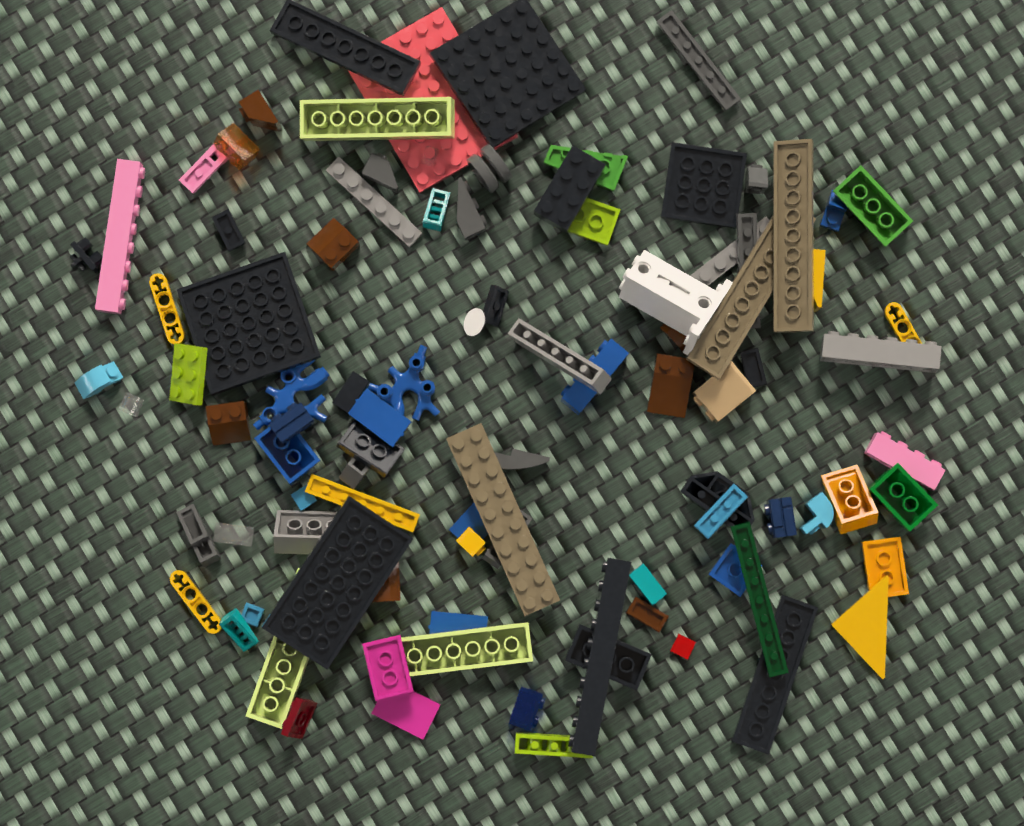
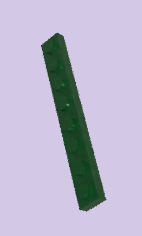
M750 522L730 526L769 677L789 673Z

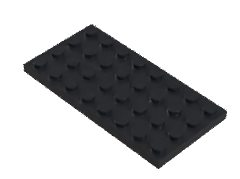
M348 496L261 627L328 670L414 538Z

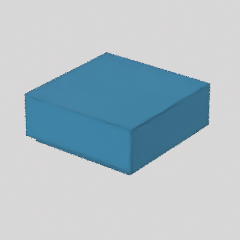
M307 485L291 494L300 511L317 502L314 495L305 492Z
M246 602L241 615L247 624L258 627L265 609Z

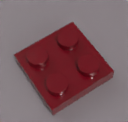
M296 697L290 705L288 718L282 724L281 734L286 737L303 739L318 703Z

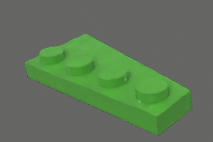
M551 145L543 164L559 169L571 148ZM582 150L606 164L596 185L614 192L628 156Z

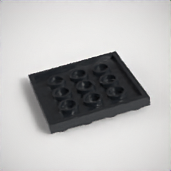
M672 142L661 218L736 229V214H739L747 153Z

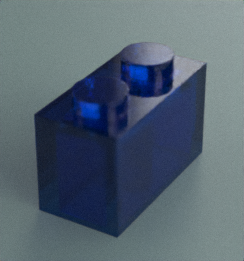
M521 685L509 724L531 731L532 727L536 728L539 717L536 716L538 708H543L546 699L543 698V693Z

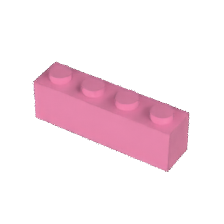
M881 431V433L877 432L873 435L864 454L889 468L899 463L919 485L930 491L936 489L945 472V469L941 468V463L925 459L923 453L907 449L908 445L901 441L896 443L885 432Z

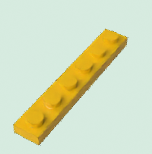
M311 474L305 490L306 493L341 506L346 498L350 496L394 526L410 532H414L420 514L314 474Z

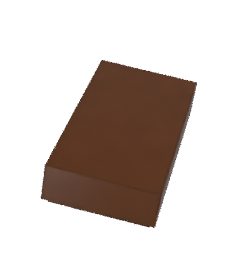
M636 596L626 611L628 615L658 633L669 617Z

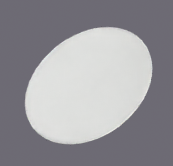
M474 308L465 317L464 330L469 336L477 335L484 326L485 315L481 309Z

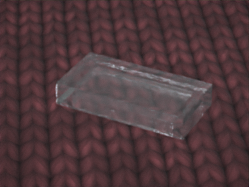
M216 523L213 542L252 547L255 528Z

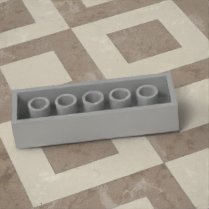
M828 331V334H824L822 337L820 361L936 373L940 368L942 346H937V342L926 341L925 344H918L917 340L906 339V342H899L898 338L886 337V340H880L878 336L874 335L860 338L859 334L847 333V336H841L839 332Z

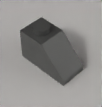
M371 153L362 171V176L397 193L399 189L387 157L381 153L376 155Z
M751 165L746 170L744 193L763 195L768 188L767 169L763 168L762 165Z
M352 458L340 474L339 479L354 489L364 479L370 468Z

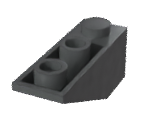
M460 177L458 178L457 225L466 241L485 232L487 222L483 214L479 215L477 211L479 205L475 197L472 199L469 192L471 189L467 180L463 182Z

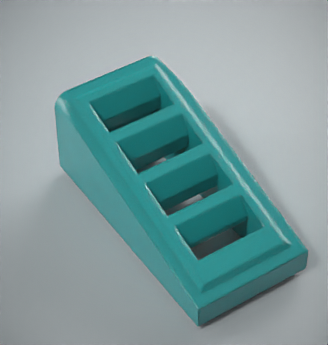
M432 188L423 219L424 228L441 232L451 192ZM434 197L443 198V199H445V200H444V201L436 200V199H434ZM435 204V205H439V206H443V207H442V208H439V207H434V206H432V205ZM431 212L439 213L440 216L434 215V214H430V213H431Z
M236 608L222 617L219 625L243 652L259 642Z

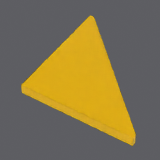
M888 575L882 578L831 624L882 679L885 678Z

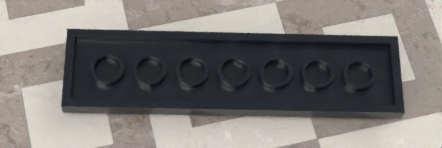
M286 0L270 29L272 34L402 96L406 93L421 65V61L292 0Z
M781 594L774 618L789 673L769 677L762 650L731 740L732 742L766 754L770 753L819 607Z

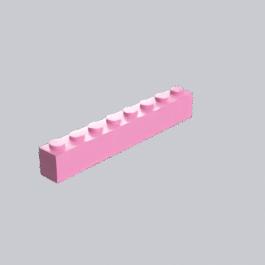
M117 159L95 310L98 312L121 315L122 310H125L126 299H124V292L128 290L129 281L126 280L127 272L130 273L132 265L129 259L130 254L134 252V242H132L133 235H136L137 232L135 218L139 216L140 212L138 198L142 197L143 187L140 185L141 179L145 177V168L138 161Z

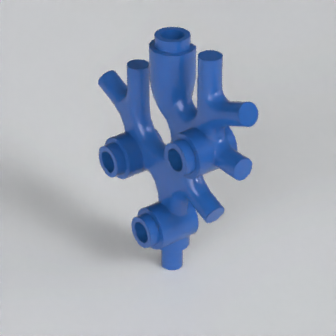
M420 345L418 352L414 353V356L410 358L409 368L406 372L400 373L393 366L389 368L388 372L395 379L394 386L390 387L387 384L378 386L370 383L368 387L370 391L375 392L378 397L402 415L405 414L402 395L408 390L414 391L418 396V404L412 419L417 421L420 420L424 410H428L434 417L440 413L431 402V396L435 393L434 383L430 380L421 381L419 378V372L424 369L426 359L424 355L427 347ZM419 360L420 365L414 366L413 362ZM430 385L431 389L429 391H425L424 386ZM383 389L388 390V393L386 395L381 394V391Z
M313 360L280 372V377L285 387L281 390L271 386L266 388L265 392L275 397V403L272 407H267L263 410L262 415L259 416L260 419L253 424L255 428L259 430L264 425L268 426L272 423L268 419L271 414L275 416L279 413H286V408L294 403L296 392L313 390L327 381V377L330 375L325 368H317L309 376L302 378L300 373L316 361ZM288 376H293L291 380H287ZM321 394L304 407L312 418L324 423L327 416L317 410L318 406L326 401L325 397Z

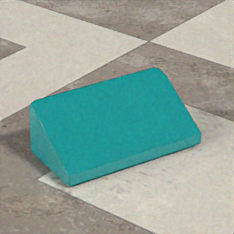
M641 564L629 574L631 580L652 606L667 594L644 564Z

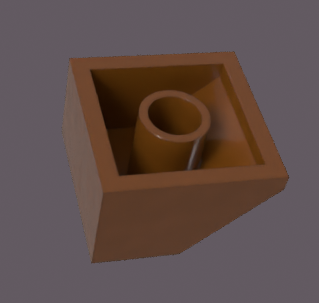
M259 90L239 101L241 105L239 111L247 123L250 121L253 126L278 132L282 130L278 120Z
M335 218L330 220L306 243L332 271L360 246L359 241Z
M245 401L206 406L208 427L213 446L252 440L248 408Z

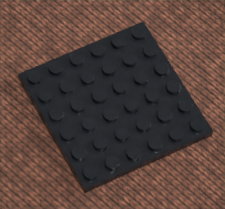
M528 0L513 2L429 54L486 142L493 148L587 90Z
M286 252L177 289L194 345L208 348L205 379L212 396L321 358Z

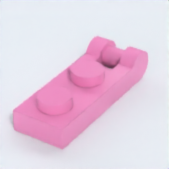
M217 143L213 144L179 179L193 194L230 158V155L227 152H223ZM213 155L218 157L216 161L211 159Z

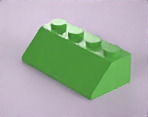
M861 165L832 191L884 247L913 222L906 212Z

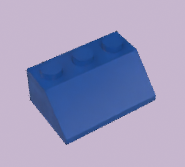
M268 427L254 438L290 485H293L321 461L300 433L284 445L271 427Z

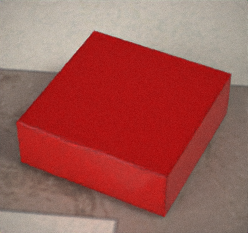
M678 634L670 651L688 660L696 642Z

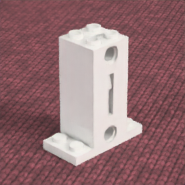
M644 250L641 256L637 255L632 263L633 267L631 269L628 268L624 273V280L619 286L621 290L619 298L687 336L683 343L686 345L683 353L688 355L693 350L697 340L705 330L733 282L726 279L723 285L719 284L716 290Z

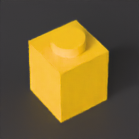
M470 527L456 540L472 557L475 554L479 556L486 549L484 547L486 542Z

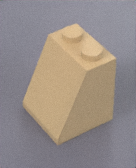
M731 361L719 380L712 376L692 394L694 395L693 400L699 407L702 405L705 408V415L709 420H714L717 423L756 390Z

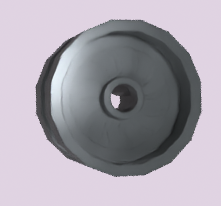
M486 144L480 149L482 158L473 154L466 161L478 181L489 193H493L499 188L497 179L506 183L513 176L495 149L490 144Z

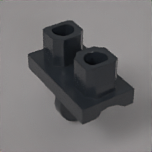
M86 237L78 243L73 241L70 244L80 256L79 258L75 254L70 256L74 261L71 264L73 269L79 267L82 272L87 269L83 264L85 262L95 273L100 270L98 266L102 264L103 256L98 251L90 257L87 255L86 252L93 245Z

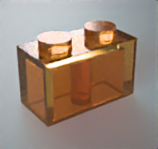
M235 123L219 132L213 143L216 149L222 152L239 171L255 160L260 150Z

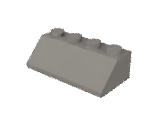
M277 510L273 535L274 553L310 554L337 512Z

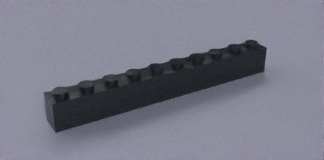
M607 558V561H603L601 572L604 573V579L600 580L598 585V592H601L600 600L596 599L594 611H597L596 619L592 618L590 630H593V636L588 638L587 650H590L589 657L584 659L583 669H586L585 677H581L579 688L582 689V694L577 696L575 706L579 710L578 715L573 717L572 727L575 728L574 735H570L568 747H571V752L595 757L632 563L629 561Z

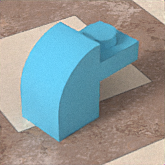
M113 361L104 366L99 365L82 375L74 384L83 399L98 394L106 386L120 381L123 376Z
M820 492L804 504L814 517L799 528L803 534L810 533L812 535L820 528L819 524L823 528H827L833 520V506L824 493Z

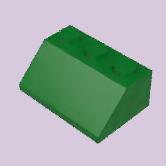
M896 463L868 487L869 492L909 532L938 506L899 463Z

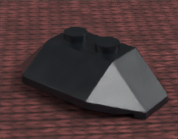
M718 471L691 475L680 492L707 512L735 483ZM738 485L736 486L748 498L723 523L731 528L730 526L750 522V525H752L755 521L750 495Z

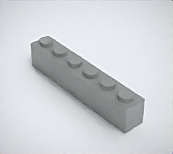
M519 318L508 332V335L517 344L600 395L612 379L601 367Z

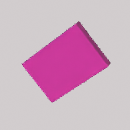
M401 635L362 644L375 701L414 692Z
M414 691L377 701L371 714L424 739L441 704Z

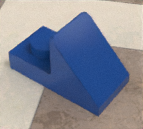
M831 190L819 226L838 232L844 213L848 208Z

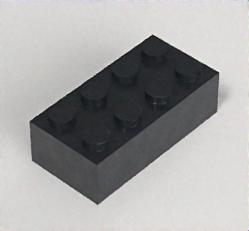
M572 145L536 206L534 215L567 234L603 173L606 164Z
M578 625L564 659L565 661L583 668L585 657H589L590 650H587L588 638L593 636V630L584 625ZM617 640L610 679L638 690L652 654Z

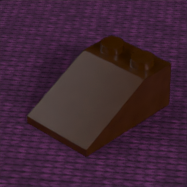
M656 354L647 412L685 418L694 364L686 360V358Z

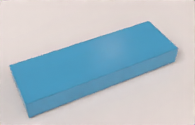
M733 484L697 521L694 527L709 539L748 496Z

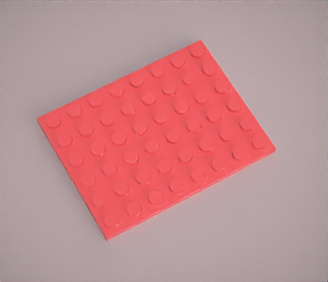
M442 7L381 41V43L421 61V65L404 96L348 70L364 99L452 97L455 100V138L389 140L419 193L469 166L466 159L473 154L482 158L480 149L488 144L429 55L431 51L458 36L457 31ZM516 134L512 136L511 138L502 142L498 146L494 147V149L497 150L498 148L518 138V135Z

